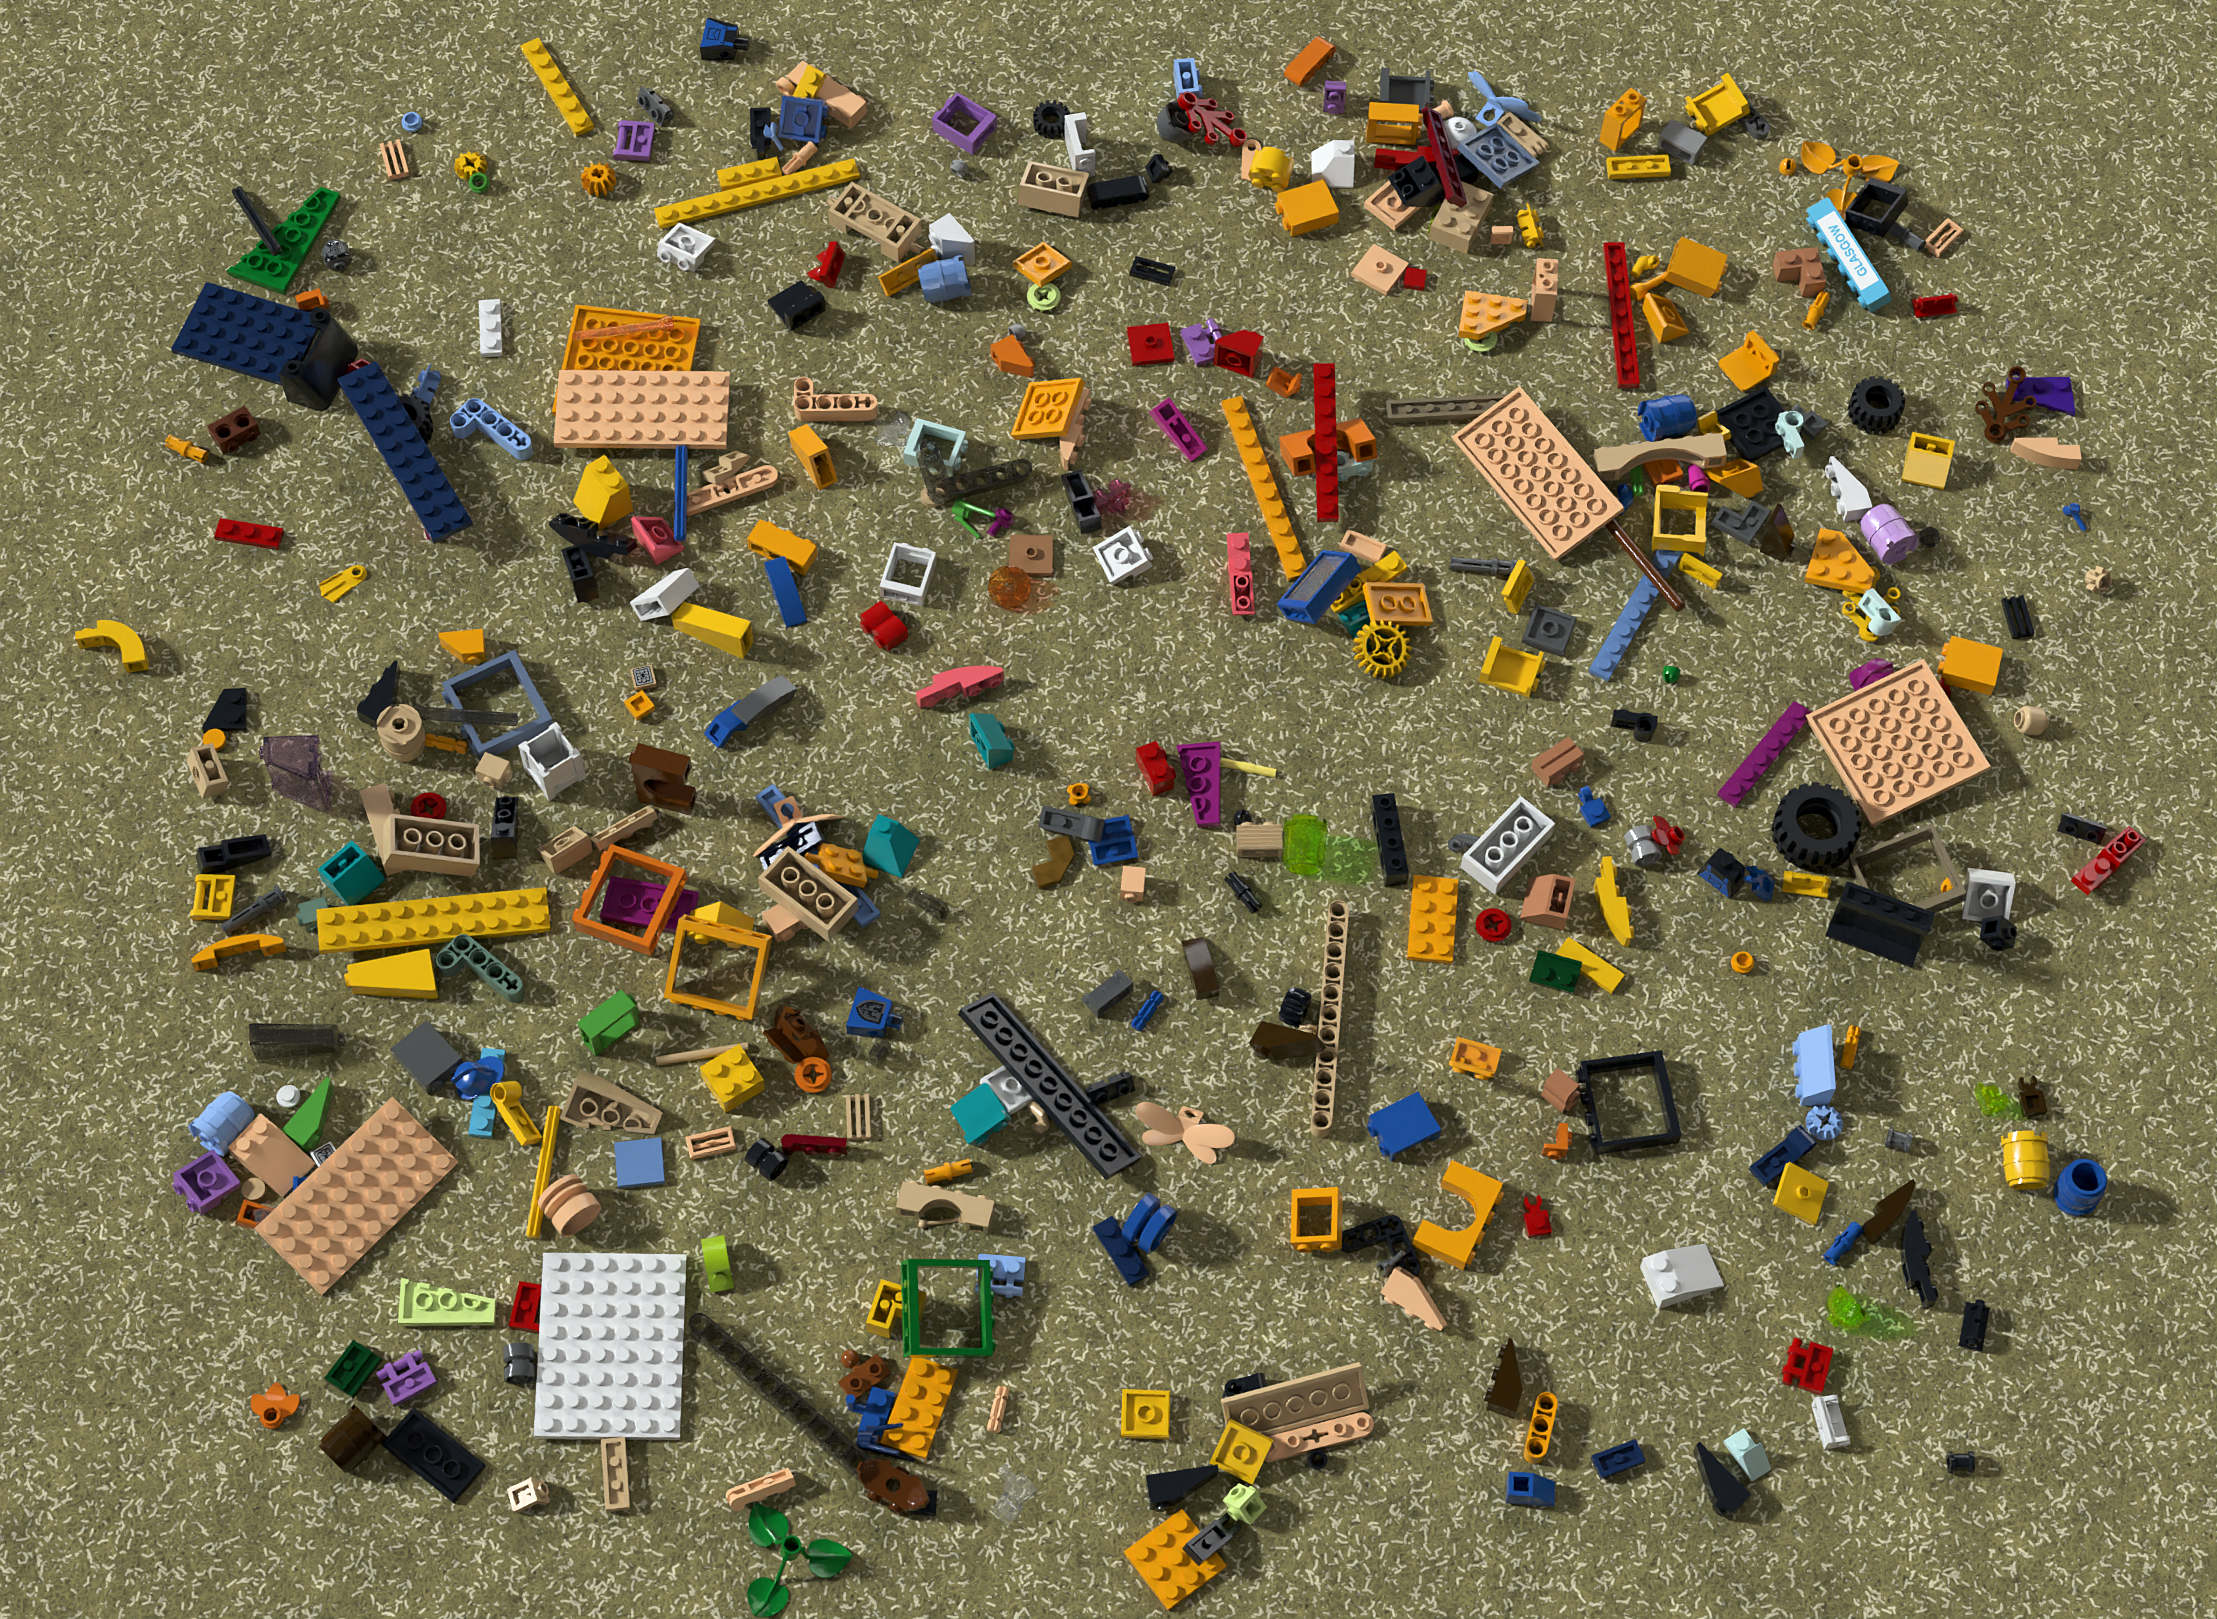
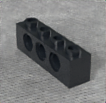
M1394 793L1372 795L1370 809L1384 886L1405 885L1408 882L1409 871Z

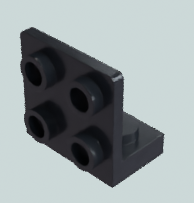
M803 281L795 283L768 299L769 306L790 331L826 311L825 299L822 293L819 291L813 294Z

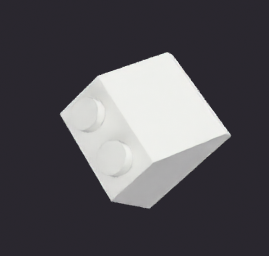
M950 213L929 225V248L934 249L940 260L952 259L954 256L963 255L964 265L972 266L975 264L974 240Z
M1967 868L1964 882L1967 896L1966 901L1963 902L1962 919L1982 921L1984 918L2003 916L2009 920L2016 884L2013 874Z

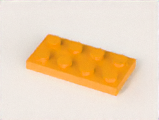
M1422 875L1413 876L1407 960L1444 964L1453 963L1459 879Z
M912 1358L887 1423H903V1427L885 1430L880 1445L926 1460L957 1378L958 1370L924 1358Z

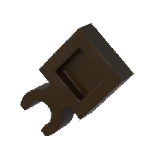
M2035 1075L2031 1076L2030 1085L2025 1084L2023 1077H2020L2018 1087L2023 1092L2019 1093L2018 1099L2023 1117L2046 1115L2047 1107L2043 1091L2035 1090L2037 1085Z

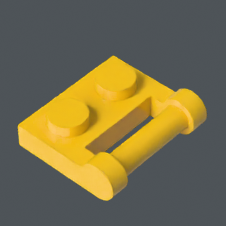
M196 875L195 884L197 886L190 919L202 921L203 919L229 920L232 918L236 876ZM208 884H211L208 909H203L205 888Z

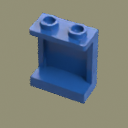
M1418 1091L1371 1114L1367 1125L1370 1135L1372 1137L1376 1136L1380 1142L1378 1146L1384 1157L1388 1156L1390 1161L1395 1160L1396 1155L1428 1139L1431 1142L1438 1139L1441 1133V1128Z

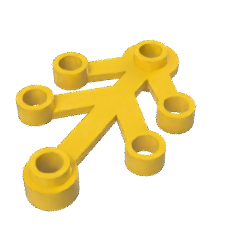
M1870 566L1875 573L1872 588L1876 591V583L1879 581L1880 571L1876 567ZM1895 587L1889 588L1883 600L1888 605L1898 601L1900 596L1899 589ZM1842 590L1843 595L1854 602L1844 603L1842 614L1849 617L1859 627V636L1864 641H1876L1880 636L1867 631L1871 618L1866 614L1864 620L1855 612V604L1859 607L1858 603L1862 597L1856 592ZM1890 593L1896 594V597H1892ZM1891 606V608L1899 616V609L1895 606ZM1849 607L1852 611H1847L1845 608Z

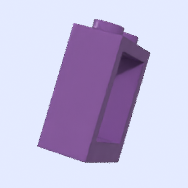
M958 92L952 98H948L944 107L937 111L932 118L934 132L972 155L997 128V116ZM958 110L980 122L968 137L946 124Z

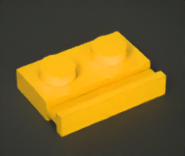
M1524 560L1517 561L1501 593L1504 596V602L1509 612L1518 614L1534 582L1533 575L1529 567L1526 566L1527 562Z

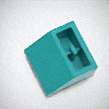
M352 840L317 869L322 882L347 906L358 905L386 881L368 855Z

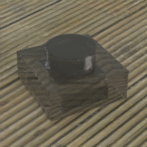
M882 1039L879 1044H874L869 1051L870 1064L876 1069L879 1068L891 1053V1044L888 1041Z

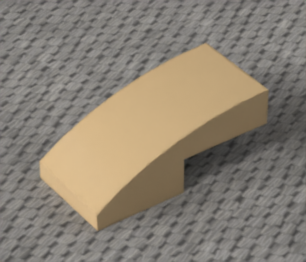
M734 451L718 457L720 465L703 471V480L714 484L726 480L742 468L749 459L748 455Z

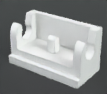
M1837 1395L1815 1397L1811 1404L1824 1450L1851 1444L1838 1405Z

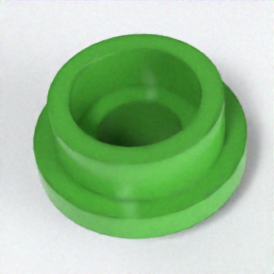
M475 173L469 178V187L473 192L484 193L488 190L490 182L485 174ZM482 181L483 185L476 186V182Z

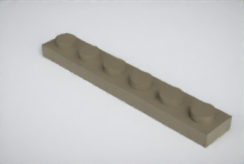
M1508 394L1386 400L1388 423L1473 419L1479 417Z

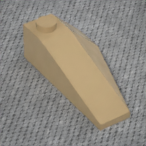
M580 1069L559 1119L581 1128H589L590 1124L603 1125V1130H611V1126L624 1127L626 1132L654 1134L663 1112L606 1079Z

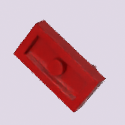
M837 241L829 242L828 248L816 256L822 265L807 273L811 279L822 281L828 288L835 287L846 255Z

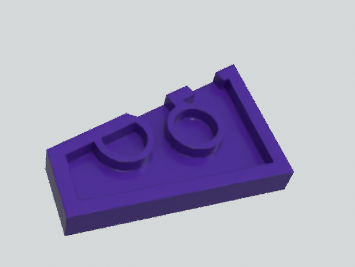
M2013 377V379L2019 380L2020 377ZM2025 377L2024 382L2017 386L2012 399L2013 401L2020 402L2026 396H2033L2036 398V405L2046 407L2047 410L2065 412L2067 413L2066 415L2070 416L2075 415L2070 377ZM2008 378L2006 379V388H2008L2010 383ZM2028 400L2026 404L2033 405V402Z

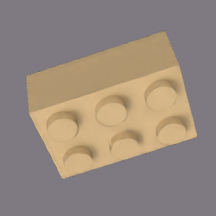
M1461 181L1467 204L1460 208L1455 204H1450L1445 198L1431 224L1429 239L1467 254L1492 208L1494 194Z

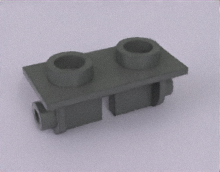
M641 86L637 97V103L660 127L663 126L666 119L671 121L674 118V111L665 103L661 104L662 99L653 89H645Z

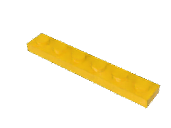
M539 37L520 45L523 54L575 136L577 137L594 129V124Z

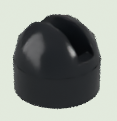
M1237 811L1234 815V824L1237 826L1244 823L1240 822L1242 814L1245 815L1244 822H1251L1252 817L1249 811Z
M1322 1450L1310 1452L1307 1457L1308 1466L1313 1470L1322 1469L1327 1464V1455ZM1317 1455L1321 1458L1313 1465L1312 1461Z

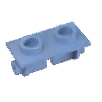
M429 364L426 371L421 370L417 379L420 382L419 387H414L411 395H415L417 399L421 398L428 407L434 396V393L428 391V389L435 392L442 379L439 371H430L431 364Z

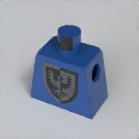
M858 987L846 1024L847 1034L884 1038L887 1027L901 1029L903 1016L892 1013L893 1003L890 999Z

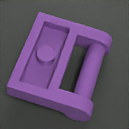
M619 121V135L616 150L613 152V159L624 161L625 159L650 161L655 123ZM632 131L630 149L625 150L627 132Z

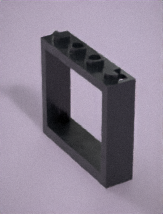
M1662 1050L1580 1061L1579 1068L1575 1071L1577 1083H1581L1583 1091H1580V1099L1582 1105H1586L1587 1108L1585 1122L1586 1126L1591 1127L1592 1134L1589 1135L1590 1145L1596 1149L1597 1155L1679 1143L1682 1135ZM1652 1066L1667 1133L1603 1142L1588 1075Z

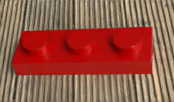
M220 518L214 538L218 541L279 550L284 529Z

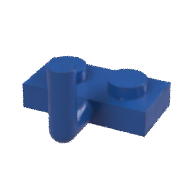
M872 1386L866 1405L856 1403L855 1396L852 1394L846 1396L847 1409L863 1414L858 1433L860 1430L866 1431L867 1425H886L895 1398L894 1392ZM884 1431L876 1432V1434L880 1435V1440L882 1439Z

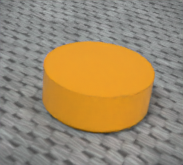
M211 729L204 734L203 743L204 745L213 743L216 752L225 747L226 737L221 730Z

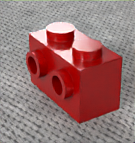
M1157 741L1136 748L1135 760L1152 795L1155 796L1174 789L1176 773L1173 766H1169L1166 761L1167 754L1163 747L1160 748Z

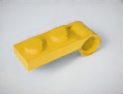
M517 1081L493 1084L490 1090L491 1098L504 1121L514 1133L517 1141H519L521 1146L538 1143L543 1137L518 1101L522 1095L520 1084Z

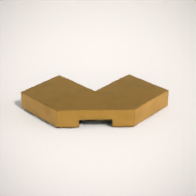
M1068 835L1046 841L1052 861L1032 866V872L1038 889L1060 883L1069 865H1071L1075 854Z

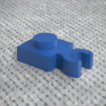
M1746 866L1745 869L1749 872L1750 876L1743 877L1744 882L1752 884L1751 891L1764 901L1771 900L1775 880L1764 870H1758L1756 866Z

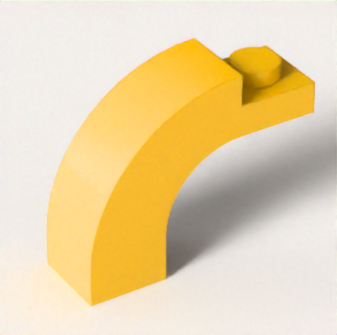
M97 620V628H85L82 631H75V639L80 649L104 645L113 646L122 652V661L127 673L149 670L148 657L139 636L130 627L116 621Z

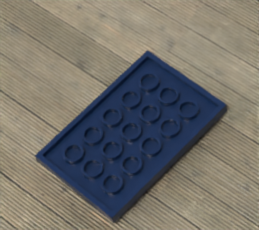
M206 282L171 350L172 353L282 386L279 377L281 369L285 363L291 360L303 362L319 330L311 325V313Z

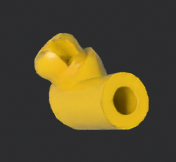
M1656 255L1640 257L1630 271V274L1639 278L1643 270L1654 269L1659 265V257Z

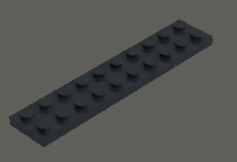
M994 992L960 1009L958 1015L1105 1180L1139 1162L1142 1156Z

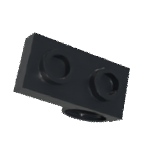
M1626 709L1614 710L1610 727L1633 730L1634 738L1639 742L1645 743L1650 741L1655 733L1658 716H1653L1650 713H1633ZM1640 728H1646L1649 731H1643Z

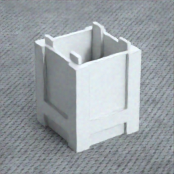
M557 722L550 725L549 729L530 741H524L518 745L525 771L528 775L532 776L548 801L555 798L557 793L573 783L580 782L586 778L580 752L577 748L571 746L562 734L561 727Z

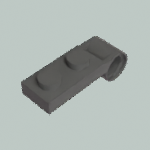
M1043 805L1038 827L1101 842L1105 820Z

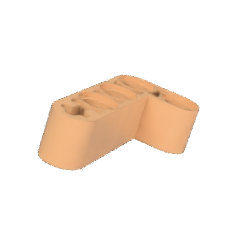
M800 377L794 383V410L796 418L800 421H870L878 415L877 399L871 394L814 395L813 381L810 378Z

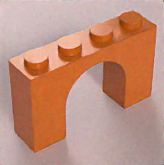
M1361 418L1336 424L1337 449L1350 452L1357 463L1378 458L1376 439ZM1315 429L1280 436L1281 455L1293 475L1299 477L1316 473L1314 462Z

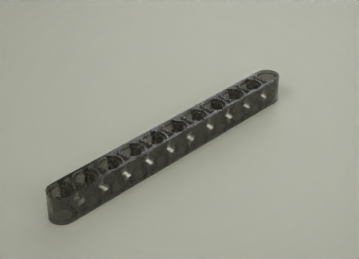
M695 1313L690 1317L688 1324L694 1339L860 1482L856 1468L852 1464L857 1460H873L706 1314ZM699 1323L706 1324L703 1330L694 1329ZM716 1338L724 1340L720 1345L712 1344V1341ZM734 1353L741 1355L738 1360L733 1361L729 1359L730 1355ZM755 1368L758 1370V1373L754 1376L746 1374L749 1369ZM771 1383L776 1385L775 1389L772 1391L764 1390V1387L767 1384ZM785 1399L794 1401L790 1406H783L781 1404ZM803 1414L811 1416L809 1421L802 1422L799 1420ZM822 1429L829 1431L826 1437H819L816 1434ZM838 1445H844L847 1447V1449L842 1453H838L834 1450L835 1447Z

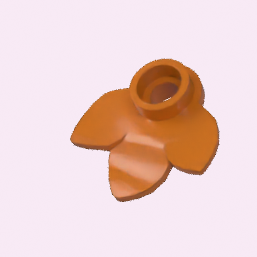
M276 1382L268 1389L265 1396L260 1394L252 1395L251 1408L254 1413L260 1416V1421L265 1428L275 1429L283 1423L284 1418L296 1412L300 1397L298 1394L287 1396L283 1387ZM271 1414L277 1415L274 1421L268 1420Z

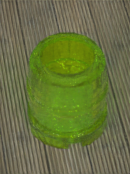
M1308 814L1292 815V820L1289 821L1285 818L1283 821L1284 842L1282 848L1283 864L1286 870L1294 874L1305 875L1321 872V869L1324 867L1327 851V820L1323 818V822L1318 821V816Z

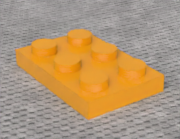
M1365 582L1362 586L1370 621H1375L1377 625H1379L1382 619L1385 625L1388 621H1392V625L1430 626L1433 622L1424 584Z

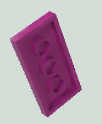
M610 876L600 912V920L648 928L667 886ZM682 890L663 931L676 933L679 918L684 914L690 915L691 911L697 908L700 896L699 891Z

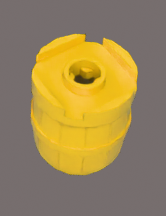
M2017 1131L2008 1133V1138H2005L2003 1135L2001 1136L2004 1159L2003 1168L2009 1188L2013 1190H2035L2047 1186V1182L2050 1179L2047 1133L2041 1131V1136L2035 1135L2034 1131Z

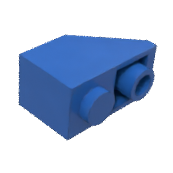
M1509 1471L1506 1479V1503L1554 1507L1555 1481L1535 1473Z

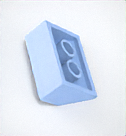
M1824 1025L1799 1033L1796 1042H1793V1055H1797V1063L1794 1064V1076L1798 1077L1799 1084H1796L1795 1095L1796 1098H1800V1106H1821L1823 1104L1828 1106L1836 1090L1831 1025Z

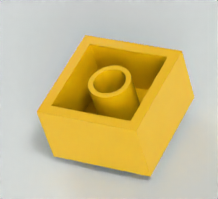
M740 1044L700 1067L702 1079L725 1113L765 1090L764 1079Z

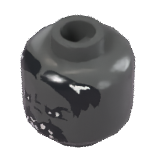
M332 239L322 248L325 265L330 270L343 271L352 262L349 247L343 241Z

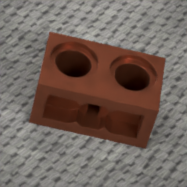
M246 406L207 426L211 438L223 455L237 450L240 445L246 442L254 441L261 434L257 422Z

